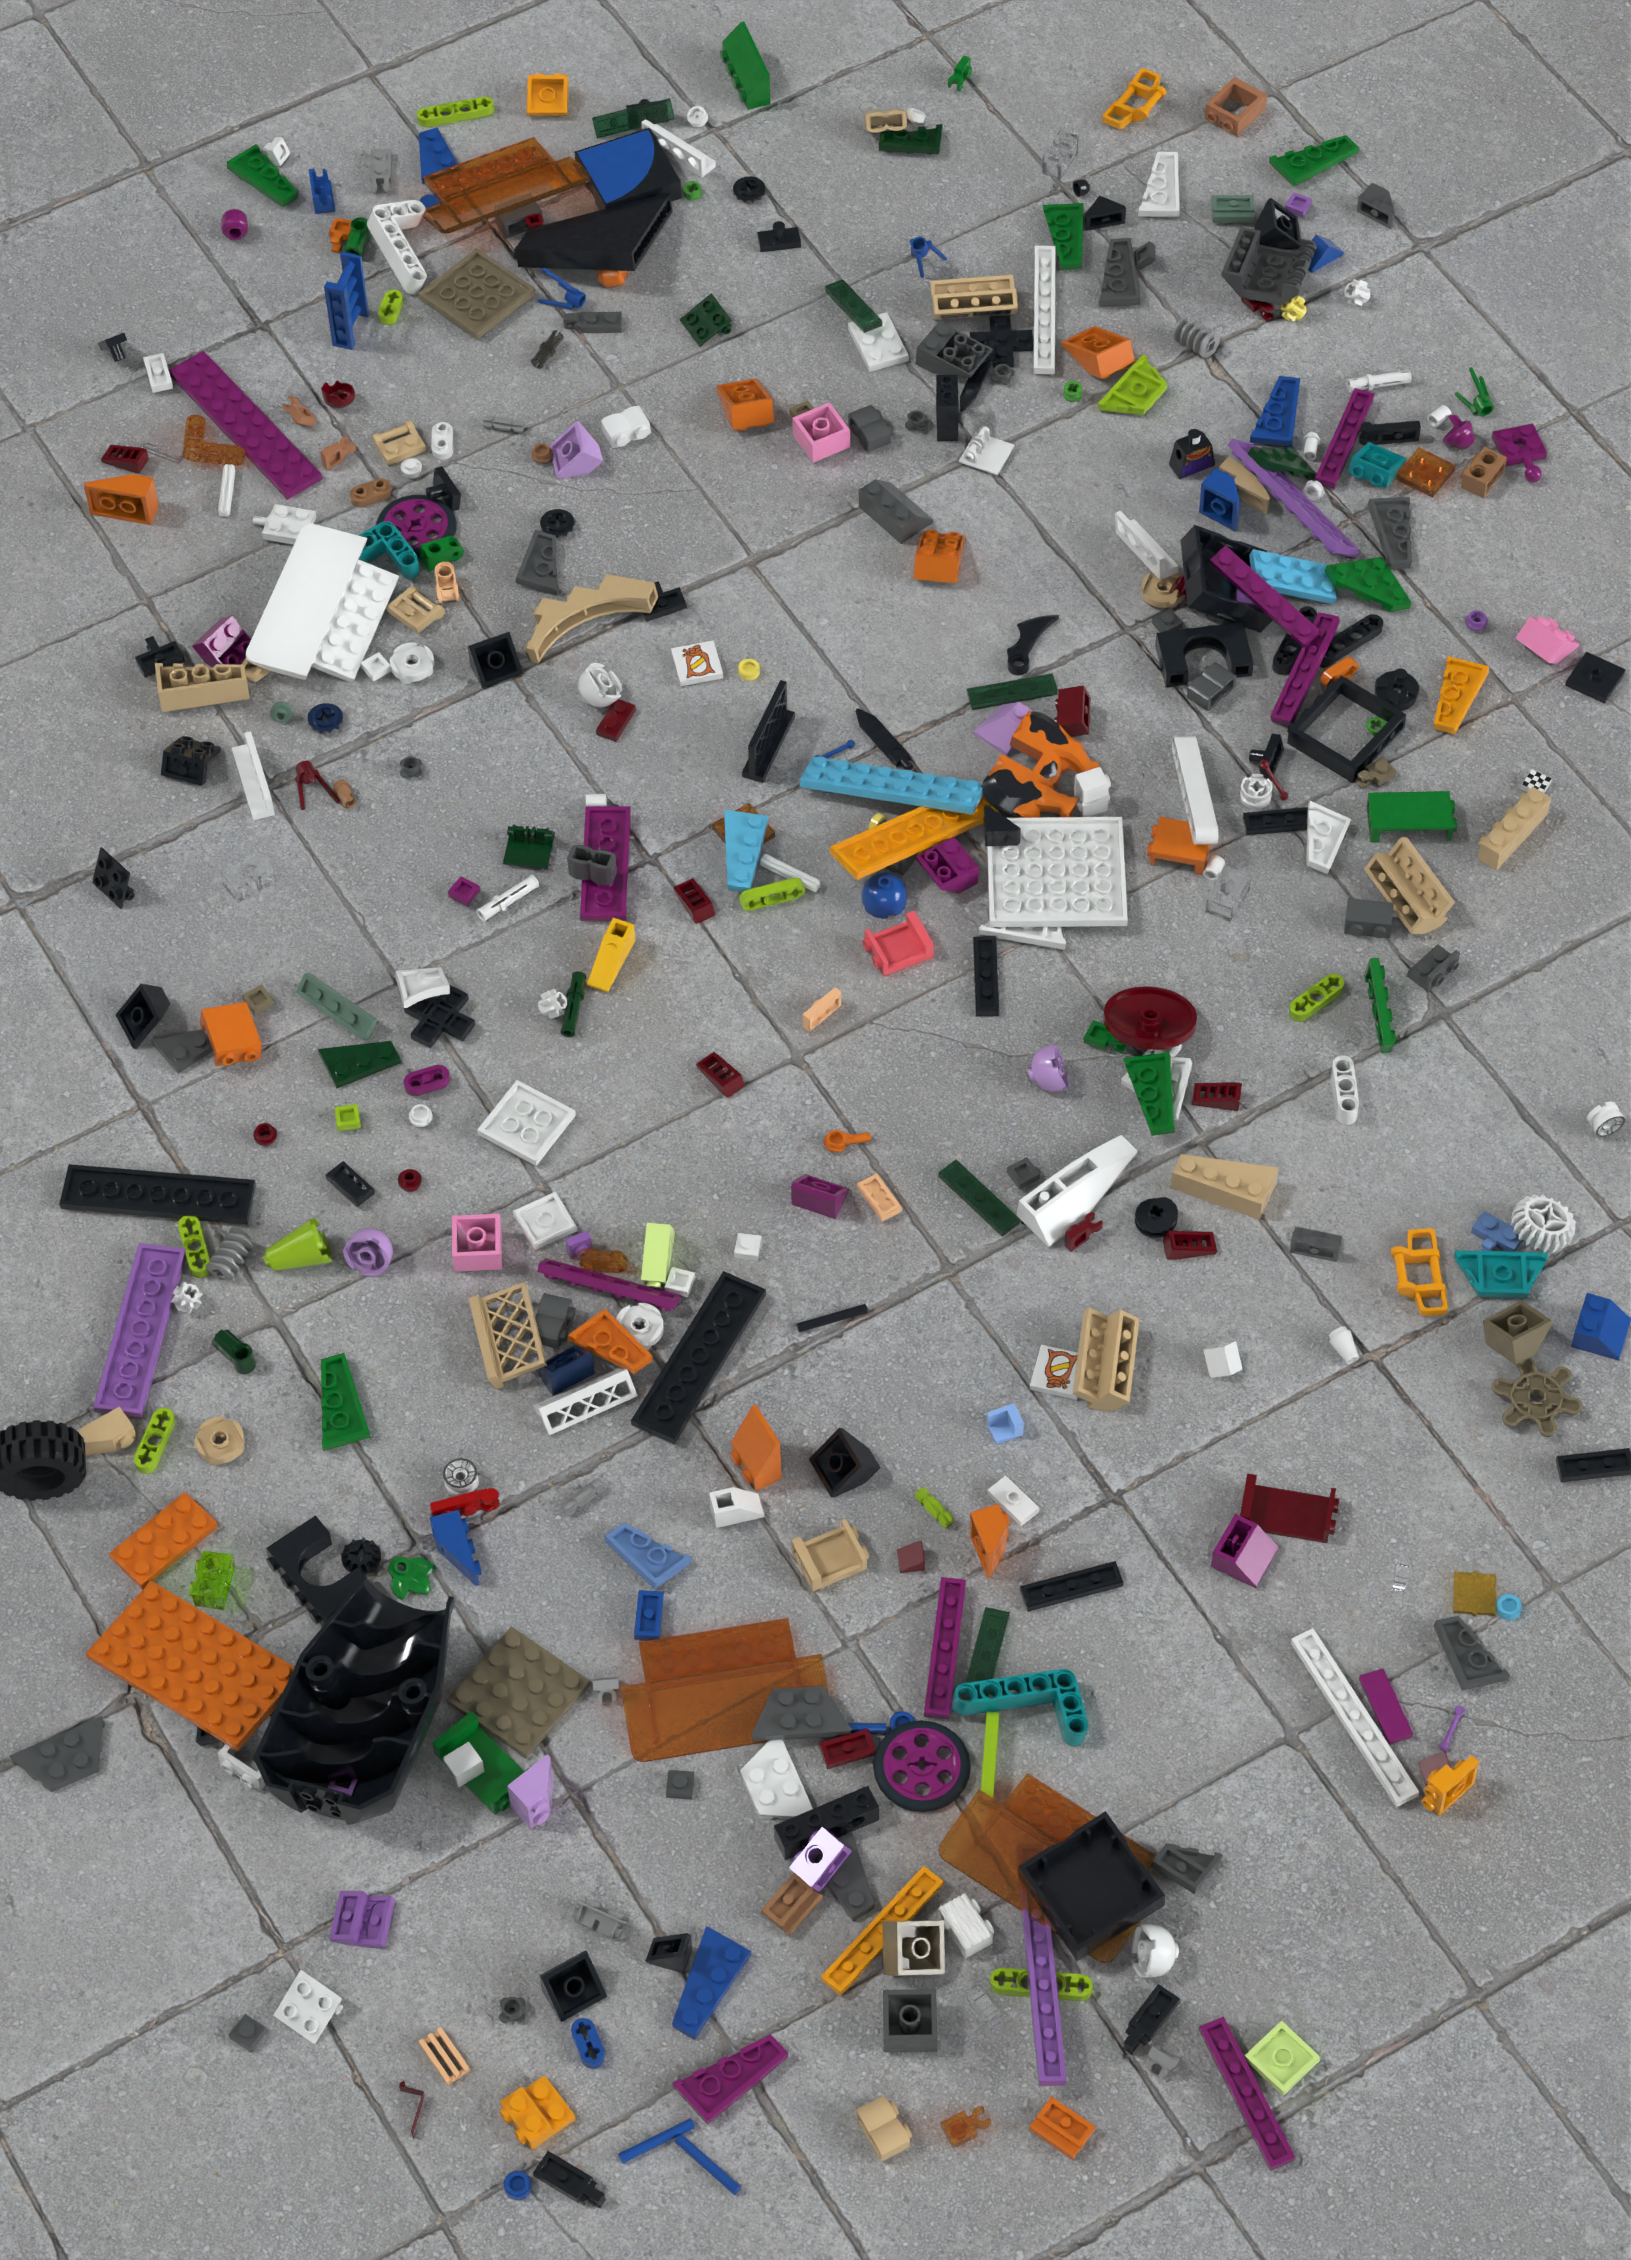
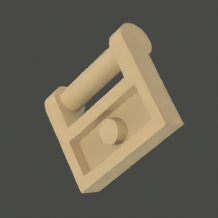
M411 420L381 434L377 432L371 435L374 445L387 466L426 452V445L417 433ZM407 432L409 434L399 439L393 440L391 442L385 444L383 443L384 441L400 436Z
M414 586L409 587L386 606L388 613L417 634L436 619H441L445 614V608L435 605L420 594L419 590ZM411 600H415L416 602H418L419 604H421L423 607H425L426 609H428L429 612L425 611L424 609H422L420 606H418L416 603H414V602L411 601Z

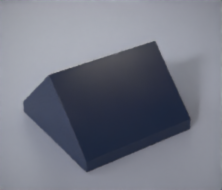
M574 1345L546 1360L547 1366L535 1370L552 1396L595 1374L592 1353L578 1345Z

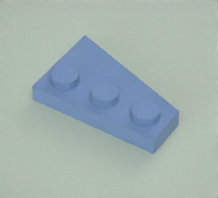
M622 1523L605 1535L604 1542L653 1589L659 1587L692 1562V1557L686 1554L682 1556L672 1551L671 1546L665 1543L661 1545L651 1540L649 1535L625 1523Z

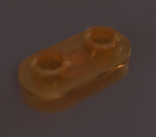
M588 1249L581 1253L579 1265L581 1268L591 1271L620 1273L627 1269L628 1257L617 1250L609 1252Z

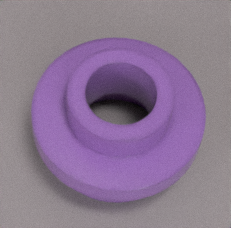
M1474 610L1467 615L1465 623L1469 629L1481 631L1486 628L1488 619L1484 612Z

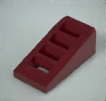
M111 444L101 458L102 463L138 474L149 460L147 449Z
M694 878L673 887L674 892L695 924L715 915L713 903Z
M715 1052L696 1064L697 1068L726 1098H729L744 1087L742 1075Z
M1195 1083L1192 1105L1238 1111L1242 1083ZM1201 1091L1205 1092L1204 1098H1200ZM1210 1092L1214 1093V1098H1209Z
M1167 1231L1163 1239L1165 1255L1168 1260L1214 1255L1217 1253L1213 1232ZM1202 1240H1205L1206 1246H1203Z

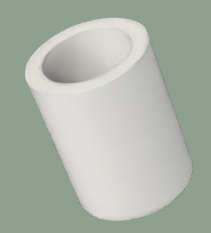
M1441 405L1427 416V420L1431 426L1436 428L1449 419L1451 411L1447 406Z
M586 794V806H607L606 794Z
M1212 855L1203 871V876L1208 880L1216 881L1225 865L1224 859L1220 856Z

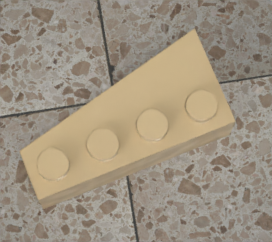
M155 663L157 688L162 712L250 699L244 665L216 664L214 667H207L204 664H195V667H183L182 664L173 663V667L163 666V663Z
M1181 1154L1172 1172L1171 1188L1260 1220L1277 1184L1279 1167Z

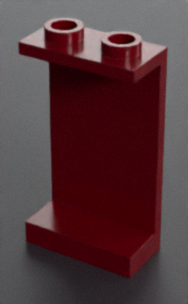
M1247 1473L1240 1512L1241 1517L1258 1524L1268 1534L1321 1543L1328 1542L1329 1534L1334 1535L1336 1520L1331 1518L1332 1513L1338 1512L1340 1500L1335 1498L1336 1488H1331L1330 1497L1266 1487L1256 1485L1257 1475Z

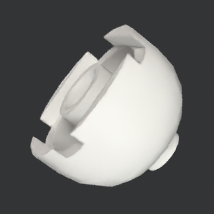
M592 663L583 671L578 681L581 698L585 703L594 707L603 708L610 706L621 697L622 685L611 670L607 672L602 669L604 665Z
M1142 1924L1140 1925L1141 1927L1135 1929L1132 1937L1131 1950L1132 1953H1137L1138 1963L1133 1962L1134 1969L1140 1978L1162 1976L1171 1969L1175 1959L1178 1958V1944L1174 1942L1170 1932L1160 1925Z

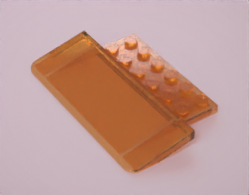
M532 137L424 176V184L440 204L426 208L423 218L440 233H452L583 185L590 181V175L582 165L570 156L554 161L536 138Z
M788 1618L639 1642L645 1683L621 1686L631 1754L639 1762L768 1742L769 1740L752 1741V1732L772 1689L824 1686L828 1692L822 1654L796 1658Z
M1027 1773L1003 1804L983 1791L978 1790L941 1841L938 1852L941 1859L1020 1911L1023 1912V1909L1029 1912V1917L1043 1926L1046 1923L1051 1927V1931L1058 1935L1018 1877V1866L1046 1848L1064 1841L1076 1829L1094 1819L1095 1816ZM1123 1835L1133 1855L1149 1871L1152 1860L1156 1855ZM1142 1920L1088 1955L1101 1963L1112 1962L1126 1945Z

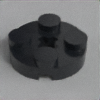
M1399 668L1395 671L1386 672L1376 679L1374 695L1400 711L1412 707L1417 700L1419 694L1418 682L1405 669ZM1394 688H1397L1401 690V693H1398L1397 691L1393 692L1392 690Z

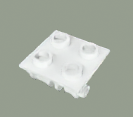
M982 426L975 432L960 457L959 463L998 475L1015 445L990 437L989 428Z
M300 1970L273 2016L313 2044H316L333 2014L338 2015L342 2011L343 2005L340 2003L343 1998L303 1970Z

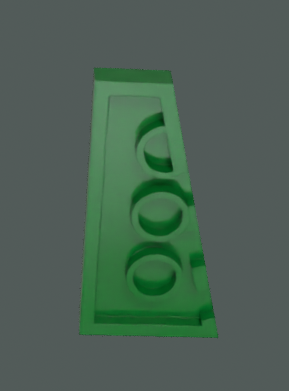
M1084 203L1043 205V212L1061 270L1082 269Z
M1370 958L1364 978L1365 982H1369V989L1367 991L1369 999H1374L1372 1001L1373 1018L1379 1020V1022H1376V1032L1381 1053H1389L1393 1044H1396V1034L1390 1027L1392 1011L1391 1008L1387 1009L1386 1001L1389 1000L1388 988L1383 985L1385 969L1384 965H1380L1379 958Z
M1170 1053L1123 1058L1151 1136L1175 1133Z

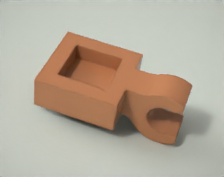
M289 395L288 398L291 404H283V409L293 416V421L298 425L313 427L317 419L307 407L300 404L297 397Z
M348 436L341 438L340 443L337 441L320 451L322 466L327 471L345 461L344 456L356 450L354 442L348 445L350 443Z

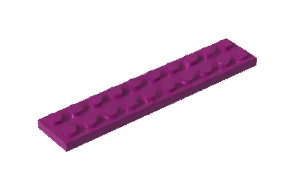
M204 351L169 369L170 377L287 500L322 480V474Z

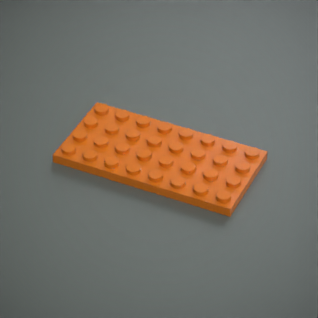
M150 1581L85 1653L87 1658L236 1751L242 1748L274 1711L294 1669V1666L153 1581Z

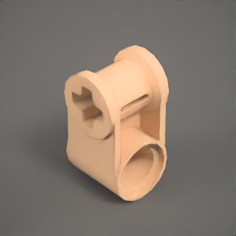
M449 562L437 564L435 567L438 604L451 600L460 602L453 565Z

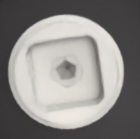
M694 106L688 111L687 120L693 127H702L708 120V114L703 107Z
M915 108L907 109L906 118L911 123H924L926 117L924 112Z

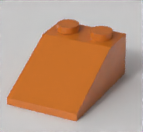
M1093 326L1061 342L1066 351L1089 374L1100 379L1108 378L1112 373L1124 370L1128 365L1135 363L1130 339L1097 326Z
M757 378L716 385L726 418L733 430L744 431L748 427H765L769 423H774L772 398Z
M130 474L85 482L84 484L90 514L147 525L152 524L159 508L154 479L152 477Z
M755 1404L751 1406L731 1441L732 1452H730V1457L734 1465H739L742 1469V1477L746 1484H751L754 1490L757 1491L782 1478L780 1441Z

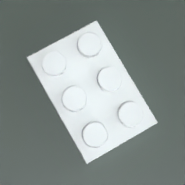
M887 312L848 323V330L869 372L909 361V355Z

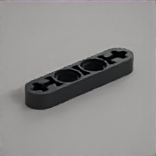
M1308 606L1300 608L1299 612L1305 617L1309 616L1308 620L1313 624L1317 611ZM1286 633L1273 658L1272 669L1278 675H1286L1291 672L1302 649V646L1288 633ZM1291 645L1294 646L1296 650L1288 651L1285 649V647ZM1284 658H1286V663H1284L1282 666L1281 664Z
M1370 614L1335 635L1325 653L1327 657L1323 658L1319 667L1325 668L1381 634L1383 619L1378 615ZM1359 633L1362 637L1355 639L1351 637V634ZM1341 643L1345 645V648L1337 649L1334 645Z

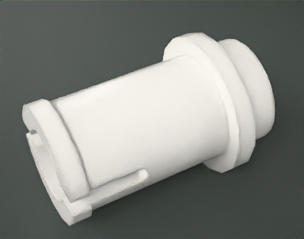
M1310 432L1303 440L1305 443L1303 458L1312 461L1316 459L1317 447L1321 440L1317 433Z

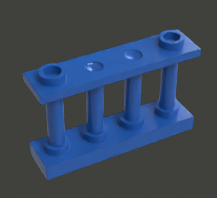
M341 252L342 274L337 283L327 281L324 291L332 345L352 350L355 345L353 325L358 316L369 317L362 258L359 255Z

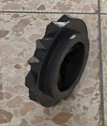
M747 176L740 178L733 185V195H736L737 200L742 199L744 203L747 201L753 203L755 199L761 200V197L765 195V184L757 177Z
M563 509L550 510L540 520L542 532L555 535L557 539L559 535L567 536L568 532L573 531V526L575 525L572 514ZM557 520L560 522L559 527H555Z
M364 1537L361 1540L353 1539L350 1544L344 1546V1550L341 1553V1561L348 1572L359 1568L365 1575L378 1567L381 1561V1551L373 1540L369 1541ZM363 1549L364 1554L367 1556H363L359 1563L356 1555Z

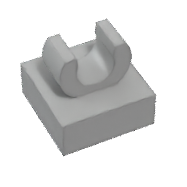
M618 1677L593 1679V1690L599 1691L597 1695L598 1702H603L602 1695L605 1692L611 1693L612 1701L615 1702L617 1693L614 1689H619Z
M1159 2044L1152 2046L1147 2056L1153 2060L1148 2062L1147 2070L1150 2071L1154 2068L1155 2064H1159L1162 2071L1158 2077L1163 2078L1168 2074L1169 2070L1177 2067L1181 2058Z

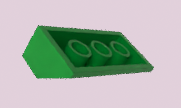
M740 22L722 41L720 57L722 62L726 63L728 75L732 76L734 88L739 90L741 103L744 102L747 110L770 105V74L745 22Z

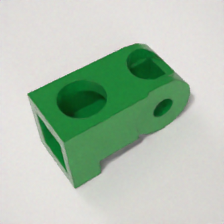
M447 536L420 544V561L428 572L434 571L437 564L457 561L464 554V549L454 536Z

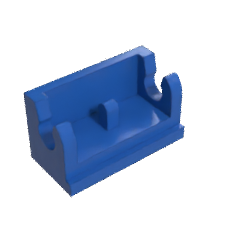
M314 168L308 169L315 214L335 212L331 180H328L327 170L323 169V175L318 177Z

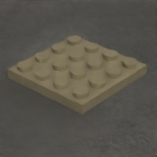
M475 249L419 292L418 296L419 300L478 340L535 296L536 289L479 249Z
M511 1626L447 1698V1704L464 1716L472 1711L478 1717L481 1728L527 1759L588 1689L590 1680Z

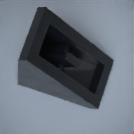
M1099 195L1085 213V230L1125 224L1126 207Z
M986 805L984 807L985 846H1017L1020 844L1021 828Z
M683 1933L653 1938L646 1962L684 1974L693 1951L691 1935Z

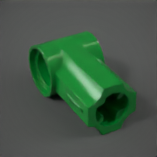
M358 217L351 221V231L344 252L362 257L365 246L371 239L370 230L367 227V219Z

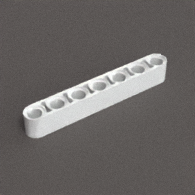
M1196 736L1173 737L1172 753L1194 845L1217 844L1218 826Z

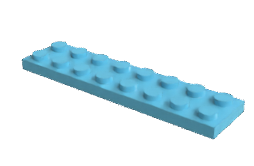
M812 756L800 778L801 788L966 814H974L983 796L982 783L975 780H962L954 777L936 776L931 773L923 774L910 770L891 769L886 766L878 767L866 763L859 764L847 762L846 760L826 759L821 756Z

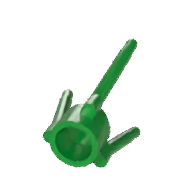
M1470 367L1469 371L1479 395L1473 399V405L1458 392L1455 393V396L1471 410L1473 415L1478 413L1479 416H1486L1494 410V405L1491 402L1483 377L1480 376L1478 380L1474 369Z

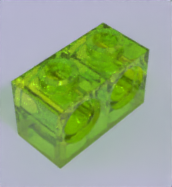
M203 1551L201 1560L197 1559L195 1565L196 1579L195 1582H191L189 1596H192L195 1606L219 1610L225 1609L235 1569L232 1554ZM218 1567L217 1570L210 1571L211 1568ZM207 1589H213L209 1593H204Z

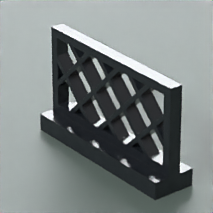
M780 680L748 745L749 758L742 771L743 778L761 783L764 782L793 723L795 712L788 710L786 681Z

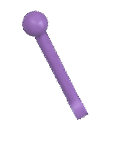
M1463 1706L1455 1707L1454 1719L1444 1741L1439 1744V1748L1443 1752L1449 1749L1448 1743L1459 1718L1464 1715L1465 1709Z

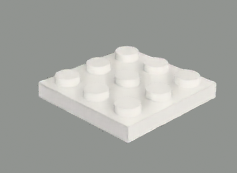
M516 1080L477 1129L479 1136L537 1166L574 1119L576 1113L572 1108Z

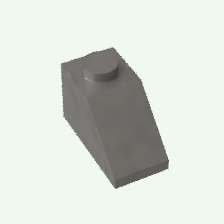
M1371 183L1358 196L1357 212L1391 229L1394 223L1395 211L1390 192L1383 187Z

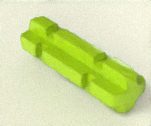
M921 1487L915 1492V1499L920 1504H924L923 1507L936 1520L939 1519V1523L944 1528H948L953 1524L954 1516L949 1511H945L946 1508L933 1495L930 1496V1492L925 1487Z

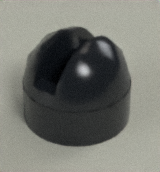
M1085 179L1074 181V194L1077 197L1088 194L1090 184Z

